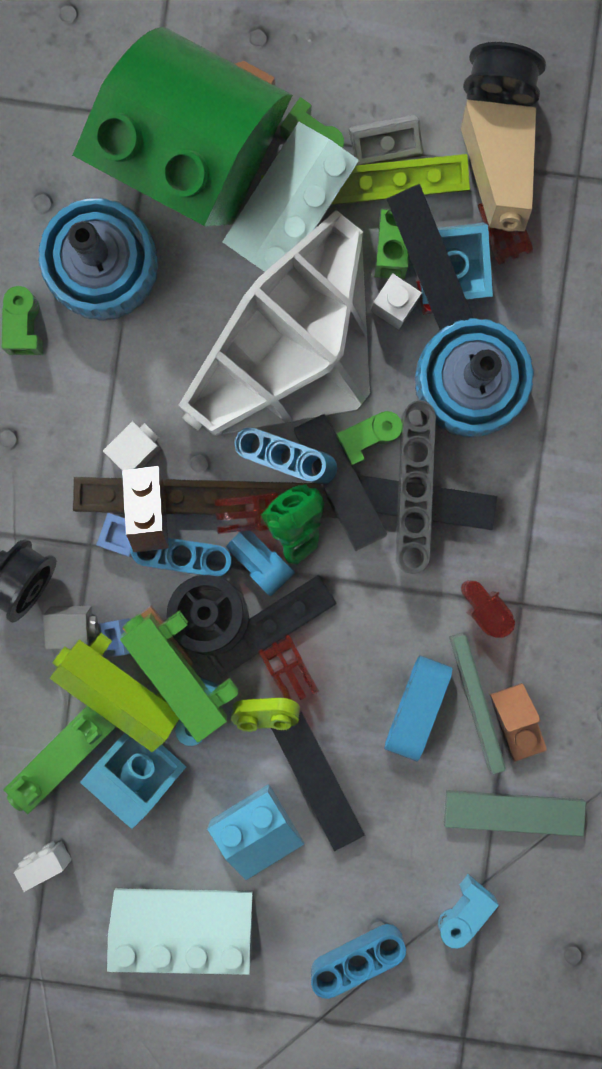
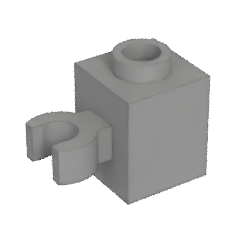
M50 606L43 615L45 649L62 650L64 646L71 649L79 639L89 646L93 637L98 635L97 616H92V606Z

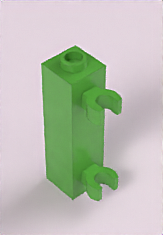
M180 610L161 625L152 613L144 618L141 614H138L123 625L125 632L122 633L120 641L198 743L227 722L226 712L221 706L239 694L237 692L238 688L229 678L214 691L210 692L170 638L188 625L187 619Z
M86 706L3 789L8 794L7 800L16 810H23L28 815L116 726Z

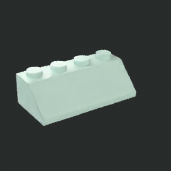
M298 122L222 242L264 272L267 271L315 229L359 160L329 138Z
M115 888L108 931L107 972L249 975L252 946L253 891Z

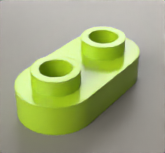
M287 698L239 700L233 704L231 721L237 725L238 729L246 732H253L261 728L287 730L298 723L300 706L297 702Z

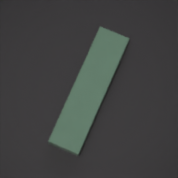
M461 633L449 636L487 767L492 774L503 772L506 769L468 638Z
M446 790L444 826L448 828L584 836L586 801L571 798Z

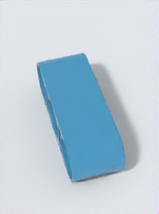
M247 427L238 432L235 437V450L241 457L302 480L325 484L333 480L337 473V463L331 455L269 432ZM258 437L260 445L258 450L253 453L251 445L253 440ZM289 448L291 453L290 459L287 463L283 464L281 460L282 452ZM320 458L322 469L319 474L314 476L312 464L316 459Z
M168 538L169 548L158 549L156 556L150 561L145 560L140 552H133L131 547L133 560L137 564L146 567L200 575L222 576L227 574L233 565L232 554L227 548L219 545ZM180 546L188 547L192 554L190 562L185 566L177 564L174 559L175 550ZM214 551H220L226 557V565L220 571L212 570L208 565V557Z
M421 655L418 656L384 746L385 750L416 762L419 761L452 675V667Z
M381 925L318 957L311 966V985L315 994L325 999L336 997L400 964L406 955V947L401 931L394 925ZM392 939L397 941L398 944L395 949L385 951L380 948L382 942ZM356 955H361L367 959L362 966L358 967L351 965L349 960ZM324 971H330L335 974V978L330 982H323L319 980L318 975Z

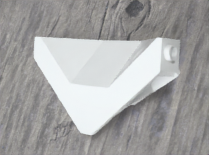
M336 210L258 277L243 296L179 403V407L185 412V415L182 417L183 420L197 431L203 426L211 434L217 436L239 432L247 427L261 428L312 419L324 413L328 416L358 410L370 395L362 247L363 231Z

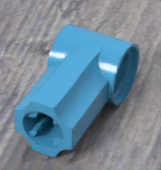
M247 526L226 545L229 552L251 572L249 575L270 597L295 574V571L275 551L272 552Z

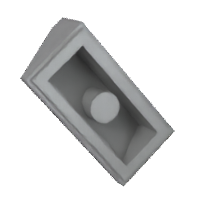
M416 115L349 127L353 155L359 160L356 166L423 154L420 122Z

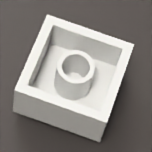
M52 841L42 847V850L37 854L34 851L25 856L24 860L18 863L19 867L14 871V874L25 892L64 871L72 859L62 841L56 844Z

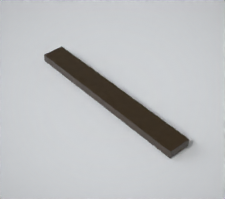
M74 477L73 511L125 513L123 478ZM162 479L165 486L166 514L261 516L268 506L282 493L298 485H307L309 488H316L322 494L324 510L321 518H338L319 483Z

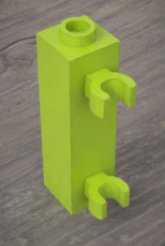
M100 633L90 646L80 639L71 649L64 646L52 662L57 668L49 679L149 751L153 752L167 740L179 720L178 716L160 692L155 695L102 656L112 642L110 638Z

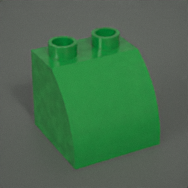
M155 28L140 37L123 54L102 83L72 156L203 226L232 225L293 95L168 28Z

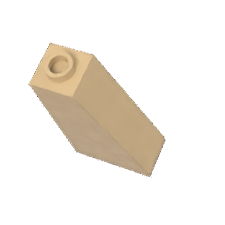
M467 100L461 123V131L489 228L503 229L505 231H525L533 202L536 107Z

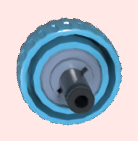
M86 198L73 202L58 211L43 231L38 249L39 267L42 270L41 275L54 297L75 314H80L88 319H117L133 312L150 295L153 284L156 283V272L158 269L155 243L151 233L140 217L130 208L124 207L122 203L110 201L106 198Z
M469 318L466 321H456L453 325H447L441 329L423 349L415 372L416 395L419 400L425 401L433 407L436 416L435 423L440 429H445L450 434L461 435L462 437L486 436L509 425L526 406L533 389L534 369L531 364L532 359L526 350L525 344L506 326L488 319Z

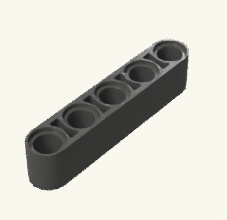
M421 400L410 403L401 418L396 563L402 571L410 574L420 573L425 570L430 560L436 416L433 407ZM413 410L423 411L427 416V424L423 427L414 426L409 420V413ZM413 444L421 445L426 452L424 461H412L407 453L408 447ZM419 479L423 483L425 490L421 497L415 498L408 494L406 491L408 480ZM410 513L418 514L423 520V527L417 533H412L405 527V518ZM409 548H415L421 553V563L415 568H409L403 561V555Z

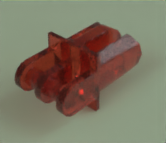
M483 204L477 205L483 222L488 225L489 246L491 245L499 265L505 263V259L509 257L513 259L519 258V254L522 252L527 254L533 252L532 243L526 229L525 231H505L503 229L489 228ZM519 235L521 242L515 244L513 236ZM505 240L507 248L501 249L499 242Z
M278 493L215 499V506L245 504V509L216 512L217 520L244 518L247 520V523L217 526V533L224 534L269 529L266 524H261L260 515L278 497ZM259 499H265L266 509H260Z
M465 581L461 586V592L472 605V608L466 613L474 619L485 634L495 638H504L510 635L514 630L515 620L510 609L499 597L500 593L492 591L488 594L479 582Z
M288 634L283 642L277 644L275 641L272 643L273 647L266 651L260 649L259 653L283 698L293 700L288 688L280 677L281 674L286 673L299 699L302 700L306 698V694L292 670L294 667H299L313 695L318 693L319 690ZM292 648L296 657L286 662L282 653ZM278 656L282 665L273 669L269 660Z

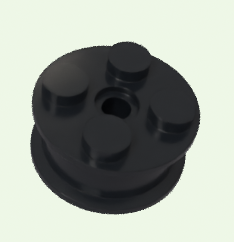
M509 42L482 43L470 51L469 60L473 67L471 75L464 80L463 84L468 100L531 106L539 100L540 90L537 87L538 76L545 71L546 61L538 52L526 46Z
M27 539L18 541L8 552L0 551V609L7 613L6 618L12 623L21 619L42 595L54 573L57 562L54 556L48 555L44 557L33 550L31 541Z
M213 575L192 577L176 588L168 602L167 619L180 610L188 621V625L173 635V637L182 646L198 654L215 656L226 653L242 640L247 631L249 623L247 603L243 595L235 587L220 577ZM211 611L210 617L205 620L206 612Z

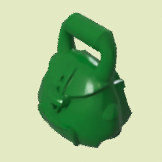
M298 485L288 489L278 496L261 514L272 537L281 542L286 561L296 565L318 548L319 527L322 525L320 522L324 510L322 494L316 488H309L307 485Z

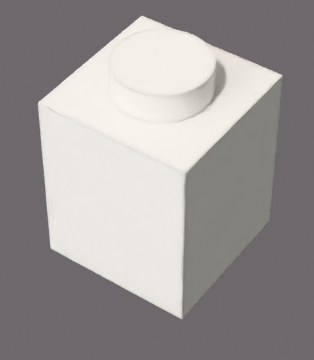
M392 273L374 300L371 312L399 330L417 304L422 292Z
M132 421L103 452L123 471L143 468L161 448L155 443L159 437L145 423L139 427Z

